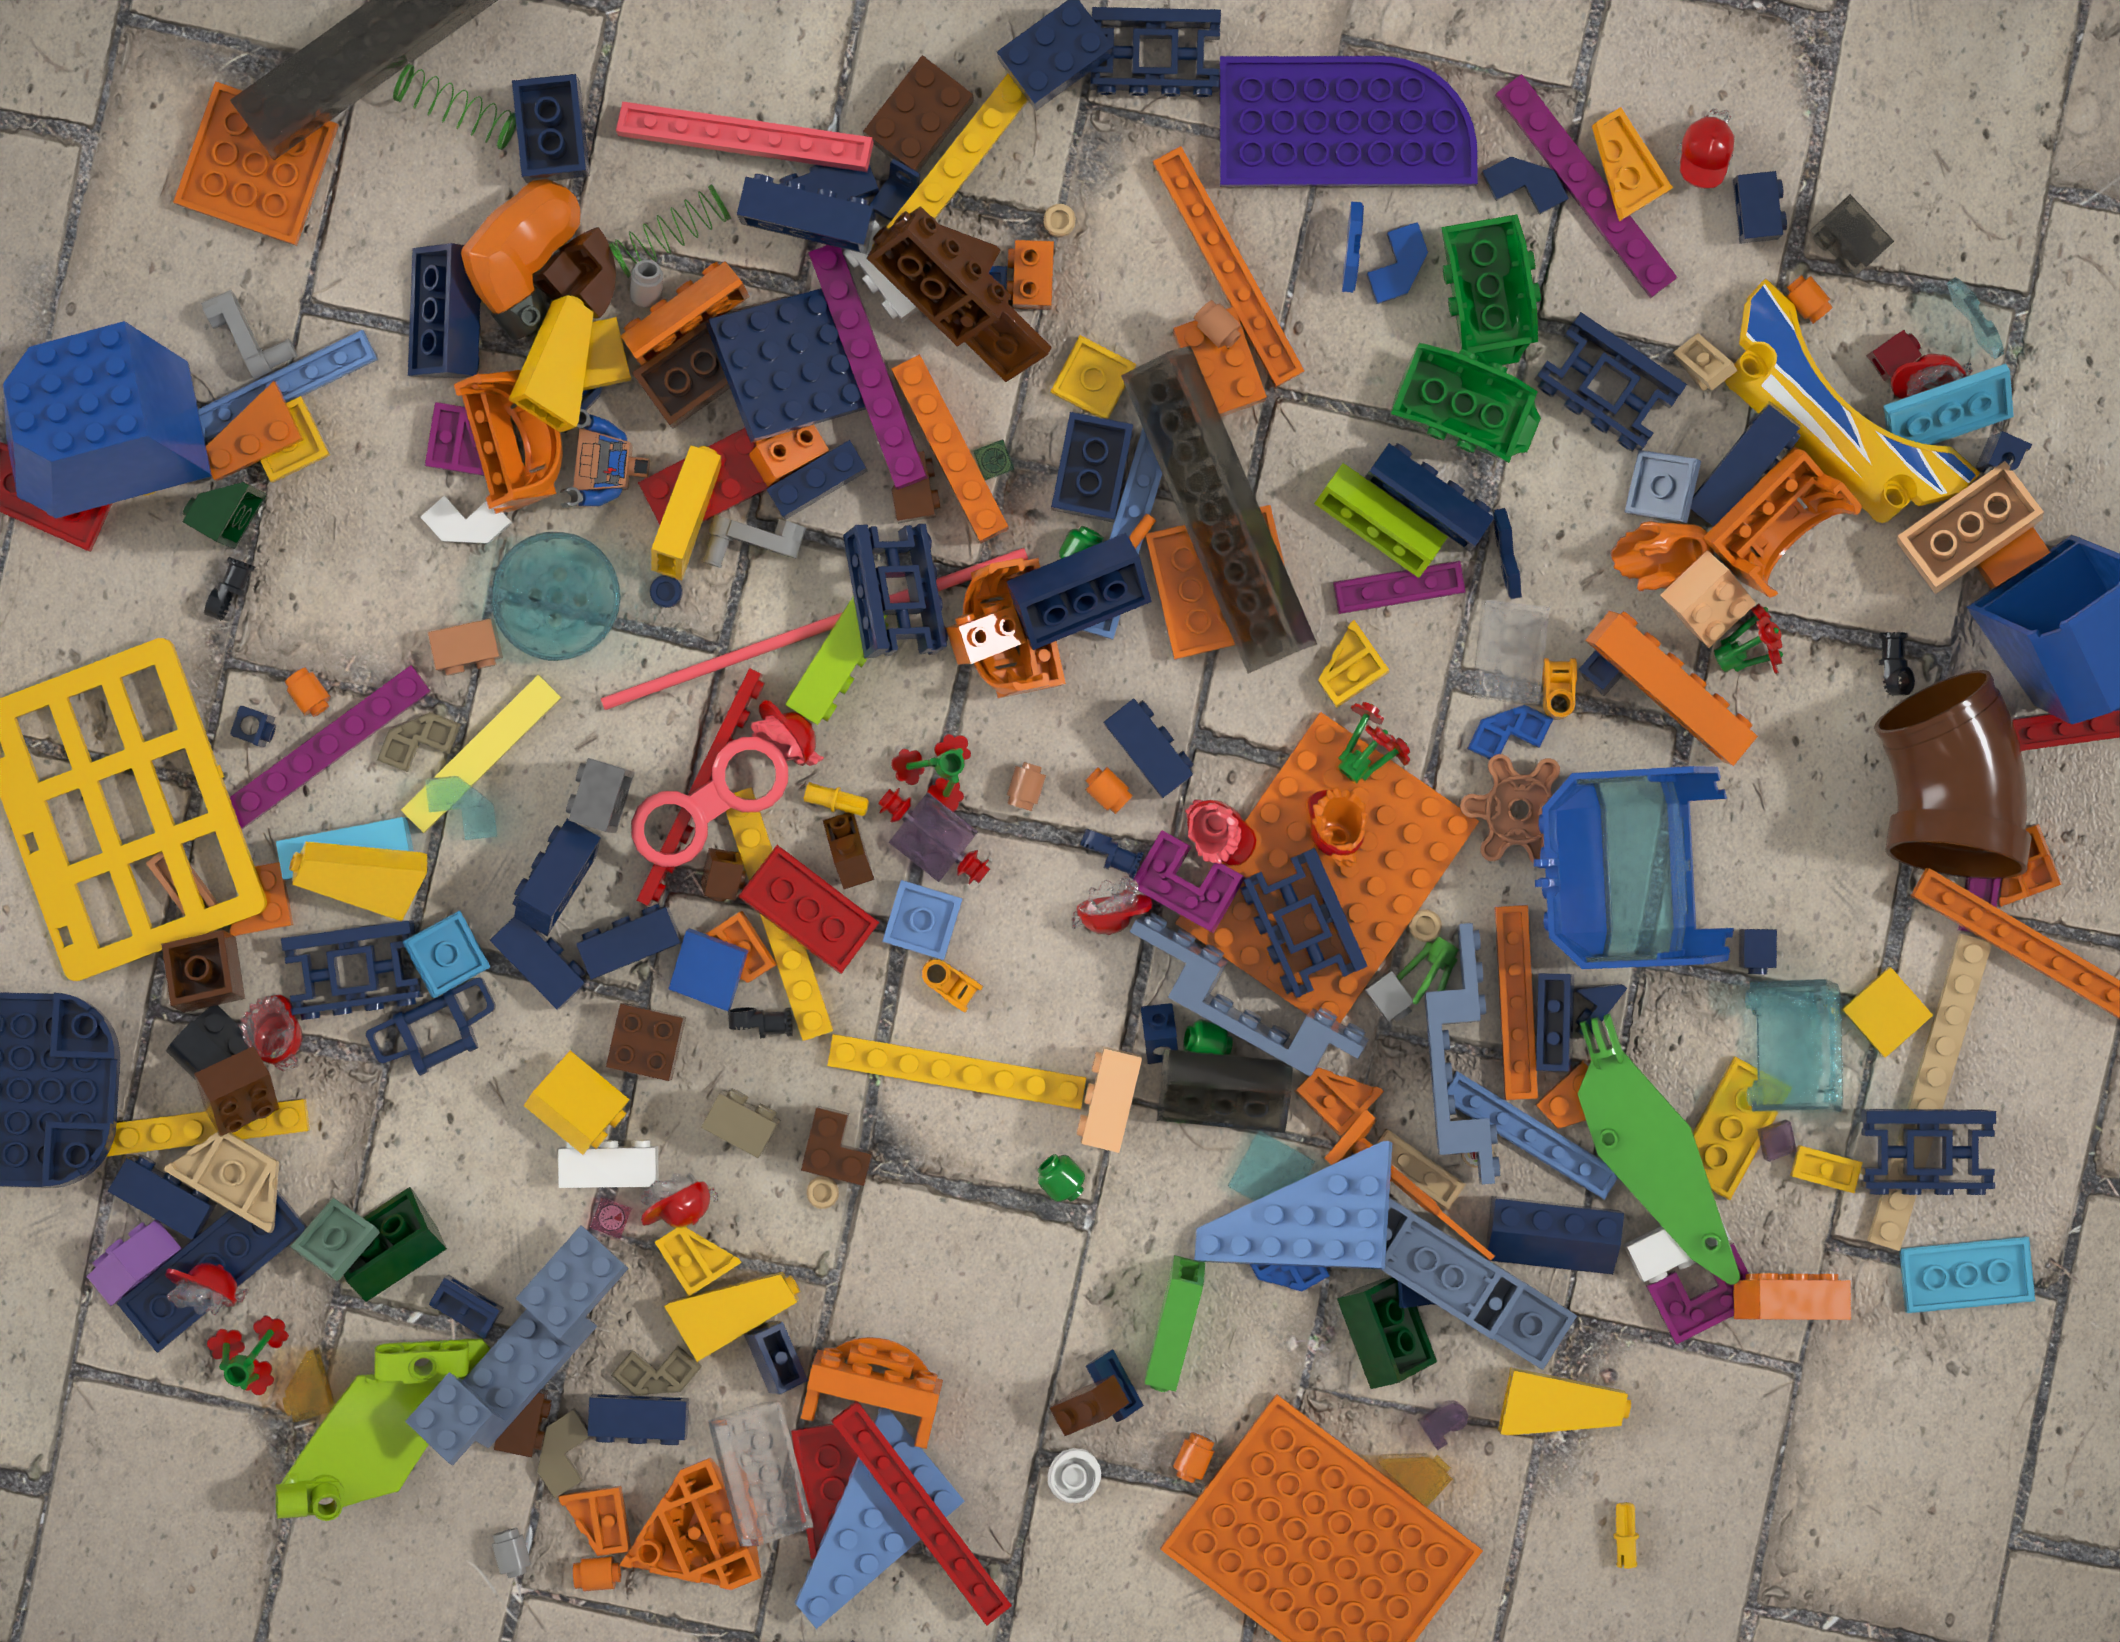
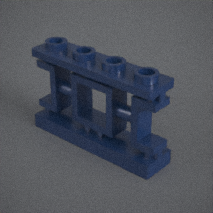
M1092 7V18L1113 45L1114 55L1107 59V66H1097L1091 71L1090 90H1097L1098 95H1115L1116 90L1129 91L1131 96H1146L1148 91H1161V96L1166 97L1180 96V92H1193L1194 97H1211L1212 93L1219 91V69L1203 68L1204 40H1220L1221 10ZM1101 26L1146 27V29L1133 28V46H1114V28H1101ZM1166 28H1203L1210 30L1197 31V47H1178V29ZM1140 39H1171V68L1139 67ZM1113 59H1132V77H1145V79L1100 78V76H1113ZM1178 60H1197L1196 78H1209V80L1165 78H1177Z
M1580 312L1563 336L1574 343L1576 347L1561 369L1548 360L1545 362L1534 378L1539 383L1537 387L1550 397H1554L1556 394L1565 400L1564 406L1576 415L1584 413L1592 419L1591 425L1599 431L1607 433L1609 430L1618 436L1617 442L1627 450L1632 452L1634 449L1642 450L1654 434L1641 424L1656 401H1659L1666 407L1671 408L1687 384ZM1577 333H1580L1615 358L1613 359L1603 352L1595 365L1592 366L1578 356L1588 341ZM1603 364L1629 381L1614 405L1587 388ZM1572 367L1584 375L1586 378L1576 392L1585 397L1586 401L1554 380L1549 374L1561 380L1569 368ZM1631 369L1668 394L1666 395L1659 389H1656L1647 402L1643 401L1632 393L1641 377L1632 372ZM1623 403L1637 411L1639 414L1629 428L1638 433L1639 437L1602 411L1604 410L1614 417Z
M868 524L855 525L843 535L864 659L877 658L881 654L891 656L898 651L897 640L917 639L919 654L928 653V655H935L947 647L948 634L941 612L943 602L941 596L938 595L936 584L937 569L932 561V540L927 533L926 524H918L915 527L905 525L898 531L899 541L879 542L877 526L868 528ZM910 551L912 565L900 566L898 553ZM885 553L887 566L875 568L873 554ZM906 577L910 603H890L886 578ZM921 613L923 627H911L909 614ZM884 615H896L898 628L886 630Z
M1315 848L1290 858L1296 874L1268 886L1262 872L1243 879L1245 886L1240 888L1246 904H1254L1258 916L1253 917L1260 935L1266 933L1271 945L1266 948L1273 964L1280 963L1284 975L1280 976L1282 985L1286 993L1290 994L1293 992L1295 998L1314 990L1308 977L1309 974L1334 963H1337L1342 977L1368 967ZM1303 863H1306L1324 903L1320 906L1314 894L1298 901L1291 883L1306 877L1301 866ZM1258 883L1264 895L1279 889L1287 905L1272 912L1277 924L1275 926H1271L1254 888V885ZM1310 903L1322 933L1294 945L1281 916ZM1330 922L1333 923L1350 963L1346 965L1340 953L1324 959L1317 943L1332 936L1327 925ZM1283 943L1286 944L1290 954L1306 948L1312 961V966L1298 971L1303 982L1299 986L1280 946Z
M414 920L281 938L282 951H285L286 956L284 957L285 964L302 963L306 994L290 996V1002H292L291 1014H300L301 1020L321 1018L320 1011L332 1010L333 1016L350 1014L352 1013V1007L364 1005L365 1011L384 1009V1002L396 1001L397 1007L415 1005L416 998L424 997L423 990H421V978L404 979L400 948L405 946L402 941L390 943L392 959L376 961L374 945L363 947L360 945L361 940L402 935L404 941L415 933ZM339 944V950L326 952L328 968L312 970L310 954L297 956L296 952L297 949ZM365 953L370 985L341 989L337 957ZM394 972L396 987H410V992L371 998L367 996L368 991L380 990L378 974ZM330 981L332 996L346 995V1001L306 1007H304L303 1000L316 999L315 982Z
M1860 1109V1122H1863L1861 1135L1878 1136V1166L1861 1167V1174H1863L1861 1187L1870 1189L1869 1194L1888 1195L1889 1189H1902V1194L1921 1195L1922 1189H1934V1194L1954 1195V1189H1966L1967 1195H1986V1189H1995L1996 1182H1993L1995 1169L1979 1168V1137H1995L1993 1124H1996V1111L1990 1109ZM1874 1124H1917V1129H1903V1146L1888 1145V1130L1874 1129ZM1939 1124H1981V1129H1968V1146H1953V1130L1939 1129ZM1914 1136L1942 1137V1168H1914ZM1888 1158H1903V1174L1917 1175V1180H1874V1175H1888ZM1953 1159H1968V1174L1981 1176V1180H1939V1176H1953Z

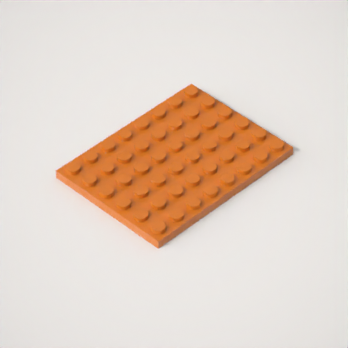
M1320 712L1245 820L1254 831L1257 839L1252 855L1239 866L1228 865L1224 862L1222 864L1246 878L1262 872L1269 886L1296 874L1290 858L1315 848L1368 967L1342 977L1337 963H1334L1308 975L1314 989L1313 991L1298 998H1295L1293 992L1287 994L1280 980V976L1284 975L1280 963L1273 964L1266 948L1271 945L1266 933L1260 935L1253 917L1258 916L1254 904H1246L1240 888L1214 933L1182 915L1178 917L1175 924L1195 936L1196 939L1205 945L1209 944L1224 953L1223 957L1305 1014L1308 1015L1312 1008L1319 1010L1322 1007L1337 1015L1336 1021L1341 1023L1475 829L1479 820L1474 817L1465 816L1460 807L1392 760H1389L1374 771L1366 781L1360 779L1357 784L1354 783L1338 769V765L1342 762L1338 757L1346 749L1353 734ZM1359 738L1352 753L1356 749L1363 752L1369 745ZM1375 749L1368 757L1371 761L1368 767L1384 755ZM1335 788H1338L1340 791L1347 789L1350 794L1354 792L1365 803L1364 811L1367 812V824L1364 827V840L1360 848L1355 852L1357 860L1353 863L1352 867H1346L1344 864L1338 866L1332 857L1318 849L1312 839L1311 817L1307 802L1310 796L1318 791L1334 790ZM1306 863L1301 864L1306 877L1291 883L1298 901L1314 894L1319 906L1324 904ZM1259 883L1254 885L1271 926L1277 925L1272 912L1287 906L1280 890L1277 889L1264 895ZM1310 903L1281 916L1294 945L1322 933ZM1328 923L1327 925L1332 936L1317 942L1324 959L1340 953L1346 965L1350 963L1333 923ZM1281 944L1280 946L1299 986L1303 982L1298 971L1312 966V961L1306 948L1290 954L1286 944Z
M1277 1393L1160 1547V1550L1282 1642H1415L1483 1552L1482 1548Z

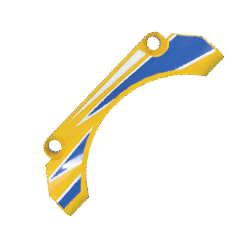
M1765 278L1748 296L1747 302L1744 304L1739 345L1745 352L1734 363L1737 371L1725 380L1726 385L1758 414L1770 401L1800 424V429L1797 433L1801 436L1794 446L1805 451L1824 474L1842 481L1872 519L1880 523H1887L1910 501L1919 507L1951 499L1970 486L1978 477L1980 472L1953 447L1929 445L1905 439L1877 426L1851 407L1834 390L1815 364L1802 336L1795 305L1768 279Z

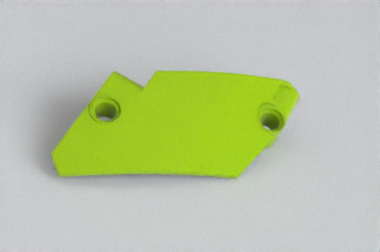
M482 1338L386 1343L376 1346L374 1374L356 1376L313 1434L281 1484H276L277 1519L315 1515L322 1521H331L340 1515L343 1507L400 1491L407 1477L429 1445L405 1421L449 1372L463 1380L491 1348ZM421 1358L429 1359L428 1363L424 1366L414 1365ZM323 1498H333V1501L329 1504L319 1503Z

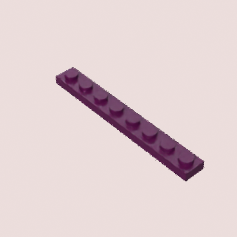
M1522 74L1495 94L1496 98L1549 167L1555 171L1559 180L1647 295L1652 298L1678 278L1633 218L1628 216L1619 222L1610 188Z
M825 245L808 252L895 487L899 490L927 479L924 466L842 248Z
M410 665L233 794L230 800L241 830L432 691L414 666Z

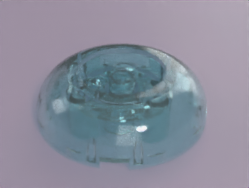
M544 532L522 540L503 557L493 577L491 607L499 629L517 649L532 657L543 660H569L590 652L608 636L619 613L621 600L620 585L612 563L596 545L575 534ZM558 568H563L567 572V577L562 582L554 579V571ZM533 588H537L542 592V597L538 602H532L529 599L528 594ZM556 592L563 593V601L559 604L553 602V595ZM578 593H584L587 597V603L582 607H578L574 603V597ZM554 613H558L562 617V623L558 627H552L549 624V617Z

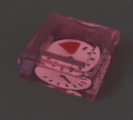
M601 1197L590 1228L621 1239L632 1208Z

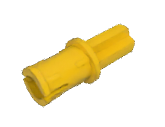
M808 782L804 794V802L831 808L832 812H835L837 809L865 816L869 806L867 798L842 792L840 787L833 789Z
M1621 1502L1616 1505V1533L1613 1534V1538L1616 1539L1617 1543L1616 1566L1618 1568H1622L1623 1565L1624 1569L1638 1566L1636 1539L1639 1538V1533H1636L1635 1506L1629 1502Z

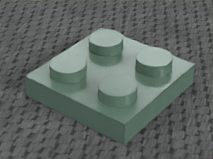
M332 1198L290 1247L298 1255L338 1282L380 1232L374 1225L335 1198Z

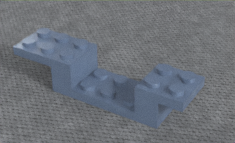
M1151 913L1150 916L1144 914L1135 920L1130 930L1131 933L1186 963L1168 998L1310 1077L1318 1067L1330 1044L1357 1059L1365 1049L1369 1041L1364 1036L1366 1032L1354 1024L1348 1023L1345 1026L1336 1021L1337 1015L1325 1008L1320 1007L1319 1010L1312 1008L1294 1040H1291L1289 1038L1290 1033L1276 1025H1273L1272 1028L1261 1023L1262 1018L1247 1009H1245L1244 1013L1232 1007L1234 1004L1232 1000L1221 994H1217L1215 997L1212 996L1211 992L1228 963V960L1223 958L1224 953L1209 944L1206 947L1194 942L1195 936L1182 929H1179L1177 932L1166 926L1168 922L1156 914Z
M1473 923L1459 924L1457 927L1462 989L1433 991L1424 994L1438 1155L1477 1152L1479 1184H1495V1177L1500 1176L1499 1157H1493L1492 1144H1498L1496 1124L1490 1125L1489 1118L1450 1121V1115L1456 1114L1454 1095H1448L1447 1082H1453L1451 1062L1445 1063L1444 1050L1450 1049L1449 1030H1442V1025L1481 1021V1015L1486 1014L1485 994L1479 995L1478 983L1483 981L1482 962H1476L1475 951L1481 949L1479 930H1473Z
M1389 1197L1385 1269L1381 1270L1491 1340H1496L1544 1370L1577 1315Z
M580 1225L516 1297L526 1308L523 1314L463 1380L449 1372L405 1422L451 1465H454L475 1441L489 1448L596 1329L597 1325L587 1315L629 1268L586 1228Z

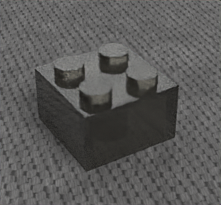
M1851 194L1843 199L1811 229V232L1814 234L1813 240L1824 251L1828 249L1836 257L1834 261L1838 268L1845 274L1851 273L1853 277L1864 270L1894 242Z

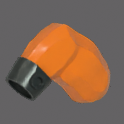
M549 179L532 180L517 195L495 209L461 251L466 274L476 294L491 310L492 317L512 341L521 339L541 327L548 309L537 286H533V273L540 270L547 263L552 253L574 236L580 225V206L576 196L563 185Z

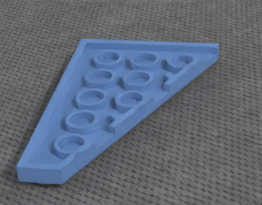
M1382 1141L1198 1227L1196 1230L1194 1260L1211 1263L1385 1269L1393 1143Z
M880 1407L874 1422L943 1515L947 1517L965 1502L964 1499L920 1447L914 1446L915 1440L892 1412L887 1408ZM859 1457L849 1476V1481L841 1500L839 1499L835 1508L834 1516L824 1533L814 1562L807 1572L803 1587L800 1588L794 1602L816 1629L920 1540L919 1536Z

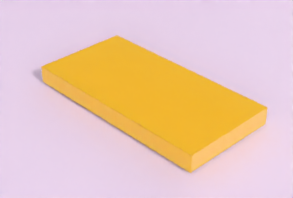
M1735 1056L1693 1130L1711 1189L1728 1200H1731L1792 1087Z

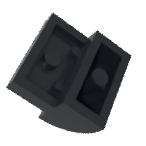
M216 1005L207 1008L195 1021H191L170 1043L166 1052L195 1079L194 1073L252 1047L251 1037L223 1009Z

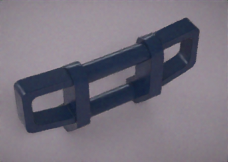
M478 977L457 988H452L443 993V995L405 1013L400 1011L393 1014L392 1019L367 1030L366 1037L378 1062L386 1063L410 1055L419 1076H422L429 1072V1068L466 1050L472 1052L478 1049L479 1046L471 1025L496 1009V1004L484 979ZM477 985L483 993L487 1007L468 1020L456 994ZM448 1006L457 1023L462 1039L424 1056L410 1024ZM396 1024L408 1049L386 1056L382 1053L375 1035L377 1032Z

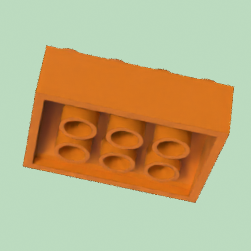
M726 261L722 264L718 262L711 264L703 270L702 274L704 276L695 283L692 280L684 283L676 290L677 296L668 302L666 299L657 302L650 308V315L643 320H640L638 317L623 328L625 333L620 336L641 366L709 317L715 318L725 315L750 297L744 284Z

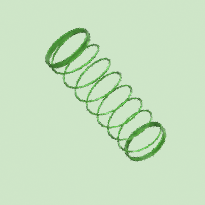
M412 64L406 65L394 88V101H399V103L402 101L412 78L417 72L422 71L424 75L422 89L416 98L413 109L416 108L425 86L436 77L438 79L437 93L428 111V116L433 110L438 95L448 84H451L452 97L450 105L443 116L442 123L445 121L453 101L462 91H465L467 93L466 105L456 129L460 127L468 107L475 99L480 98L481 109L471 136H473L483 113L494 104L496 108L495 118L485 143L488 142L493 127L506 111H509L510 116L506 120L497 142L498 149L503 150L507 146L516 128L514 112L511 113L510 110H506L496 120L497 106L495 103L487 106L482 112L483 102L482 98L478 96L467 106L468 92L466 89L461 90L453 99L454 87L452 83L446 84L439 91V78L437 76L429 79L424 85V70L420 69L414 73V66ZM410 69L406 83L402 91L398 95L401 83L406 73Z
M712 184L709 185L708 188H709L711 194L713 195L715 201L717 202L718 206L720 207V209H721V211H722V213H723V215H724V219L717 213V211L714 209V207L711 205V203L707 200V198H706L700 191H698V195H699L700 201H701L702 206H703V208H704V210H705V213H706V215H707V218H708V220H709V223H710L711 228L705 223V221L701 218V216H700V215L698 214V212L694 209V207L690 204V202L685 199V200H684L685 206H686V208H687V211H688V213H689V216H690V218H691V221H692V223H693V225H694V228H695V231H696L697 236H696V235L692 232V230L688 227V225L685 223V221L682 219V217L678 214V212H677L674 208L671 207V213H672L673 219H674V221H675V224H676V226H677V228H678V231H679V233H680V236H681V238H682L683 244H682V243L680 242V240L676 237V235L672 232V230H671V229L669 228V226L665 223V221H664L659 215H657V221H658V224H659L660 229H661V231H662V234H663V236H664V239H665V241H666V243H667V246H668L669 251L663 246V244L659 241V239H658V238L656 237V235L652 232V230H651L645 223H643V228H644L646 237H647V239H648V241H649V244H650V246H651V249H652V251H653V254H654V256H655V259L650 255V253H649V252L647 251V249L643 246V244L640 242V240L635 236V234H634L633 232L629 231V236H630L631 242H632V244H633V247H634V249H635V252H636V254H637V256H638L639 261H641V259H640V257H639V255H638V252H637V250H636V247H635V245H634V243H633L631 234L638 240V242H639V243L641 244V246L645 249V251L648 253V255H649L655 262H657V257H656V254H655L654 249H653V247H652V244H651V242H650V240H649V237H648V235H647V232H646V230H645V226L650 230V232L654 235V237H655V238L657 239V241L661 244V246L665 249V251H666L667 253L671 254V250H670L669 244H668L667 239H666V237H665V234H664V232H663V230H662V227H661V224H660V222H659L658 217L663 221V223L667 226V228H668V229L670 230V232L674 235V237L678 240V242H679L682 246H685V242H684L683 236H682L681 231H680V229H679V227H678V224H677V222H676V219H675V217H674V214H673L672 209H673V210L675 211V213L680 217V219L683 221V223L686 225V227L690 230V232H691L696 238L699 237L698 231H697V229H696V226H695V224H694V221H693L692 216H691V214H690V212H689V209H688V207H687L686 202L692 207V209L696 212V214H697V215L699 216V218L703 221V223H704L710 230H712V224H711V221H710V219H709V216H708V214H707V211H706V209H705V206H704V204H703V201H702V199H701L700 194L705 198V200L709 203V205L712 207V209L715 211V213L720 217V219H721L722 221L726 222V219H727V221L731 219L730 214L728 213L726 207L724 206L722 200L720 199L719 195L717 194V192H716V190H715V188L713 187ZM615 239L616 247L613 242L609 243V247L627 278H629L631 273L622 258L617 241L636 264L637 262L623 244Z

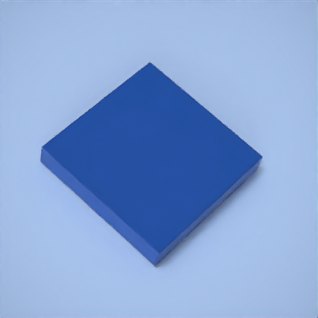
M691 928L687 929L669 990L729 1011L732 1007L748 950Z

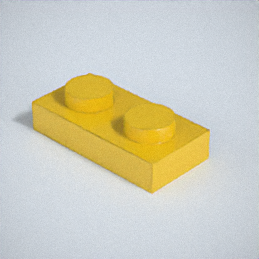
M1798 1145L1790 1176L1855 1193L1863 1162Z

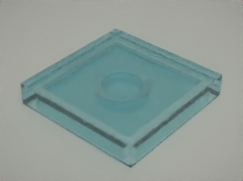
M1258 1130L1231 1178L1228 1187L1256 1201L1307 1177L1315 1160Z

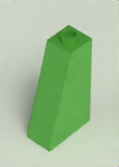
M1174 1255L1145 1376V1384L1150 1385L1156 1391L1167 1392L1171 1390L1176 1392L1204 1286L1205 1262H1197Z

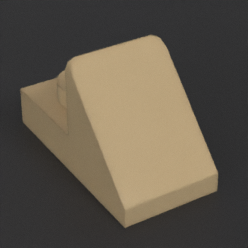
M1699 333L1673 352L1680 364L1703 391L1708 388L1711 390L1715 389L1737 371L1734 363Z

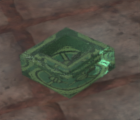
M1003 439L973 450L985 481L1015 470Z

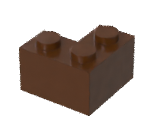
M822 1106L816 1107L801 1171L862 1186L865 1185L873 1152L842 1145L850 1113Z

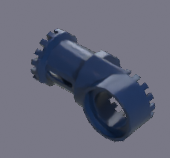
M1087 828L1080 842L1081 846L1104 855L1108 854L1103 868L1107 870L1110 867L1127 873L1130 879H1134L1144 852L1134 853L1121 848L1118 842L1113 841L1112 838Z

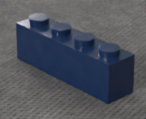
M1769 401L1693 495L1690 509L1714 527L1756 485V482L1763 473L1767 474L1780 461L1776 458L1784 448L1789 451L1801 436L1797 433L1800 429V424Z

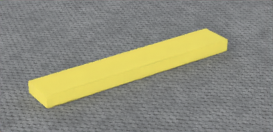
M537 675L401 811L423 833H426L562 697L540 675Z

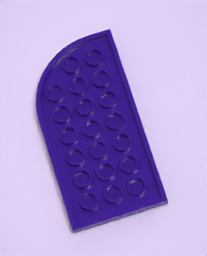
M1220 56V187L1477 186V139L1470 114L1457 92L1442 77L1429 68L1407 59L1390 56Z

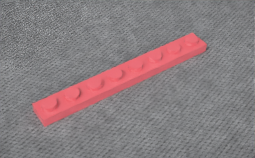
M622 102L616 127V133L621 137L863 172L868 171L874 143L872 137L630 102Z

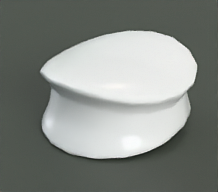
M1071 1448L1062 1451L1054 1458L1048 1471L1049 1488L1058 1499L1067 1503H1080L1088 1500L1096 1492L1101 1480V1469L1098 1461L1085 1449Z

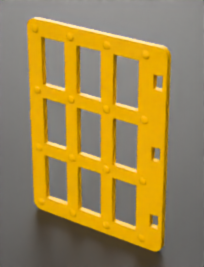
M157 638L0 698V743L5 757L0 758V798L64 974L68 979L81 981L162 951L161 944L207 934L258 915L265 910L267 899L224 784L223 777L225 776L221 765H218L175 646L169 639ZM155 665L178 730L145 742L122 678ZM102 686L125 750L92 762L69 698ZM49 706L72 770L40 782L17 718ZM185 749L208 813L175 825L152 761ZM132 769L155 833L122 845L99 781ZM80 789L103 853L70 865L47 801ZM216 832L239 896L205 908L182 844ZM34 834L39 848L38 851L30 853L24 835ZM163 852L186 916L153 928L130 864ZM110 871L133 936L100 948L77 884ZM67 926L73 944L65 947L58 928Z

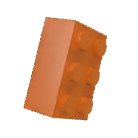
M1235 307L1226 309L1240 323ZM1196 320L1173 328L1172 333L1204 423L1265 402L1267 396L1242 326L1238 331L1241 337L1229 348L1225 345L1218 348L1197 327L1198 322Z
M1745 1274V1280H1739L1734 1284V1319L1851 1320V1280H1839L1838 1274Z

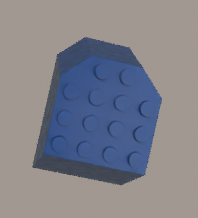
M125 321L30 346L3 383L6 439L17 497L26 503L29 502L44 510L55 519L212 476L189 363Z
M2070 535L2050 549V553L1967 606V609L2033 705L2071 725L2120 710V553L2074 535Z

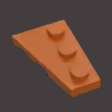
M273 381L206 445L211 474L215 481L226 478L304 440L276 381Z

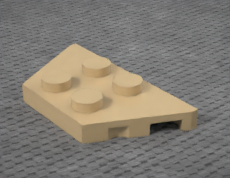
M216 1132L208 1140L196 1145L187 1151L188 1153L169 1163L163 1169L266 1232H273L279 1161L236 1135L227 1133L220 1137L218 1132Z

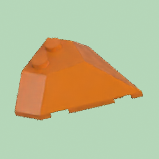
M711 1457L679 1471L669 1490L661 1499L631 1549L619 1565L627 1568L635 1567L649 1570L650 1573L691 1582L718 1585L719 1588L733 1590L762 1577L757 1543L731 1480Z

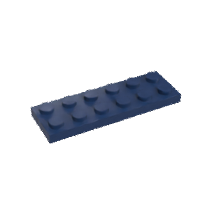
M278 1190L275 1226L272 1233L266 1232L229 1210L119 1300L117 1305L158 1353L218 1304L170 1281L165 1276L167 1269H175L188 1274L196 1265L201 1263H210L216 1266L220 1264L224 1267V1270L231 1273L237 1283V1287H239L294 1242L307 1228V1225Z

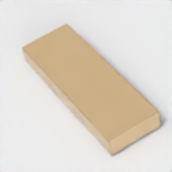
M1386 1128L1376 1144L1382 1141L1393 1143L1391 1165L1448 1211L1466 1184Z

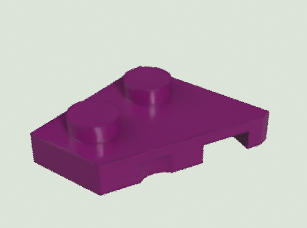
M435 402L425 466L484 476L465 407Z

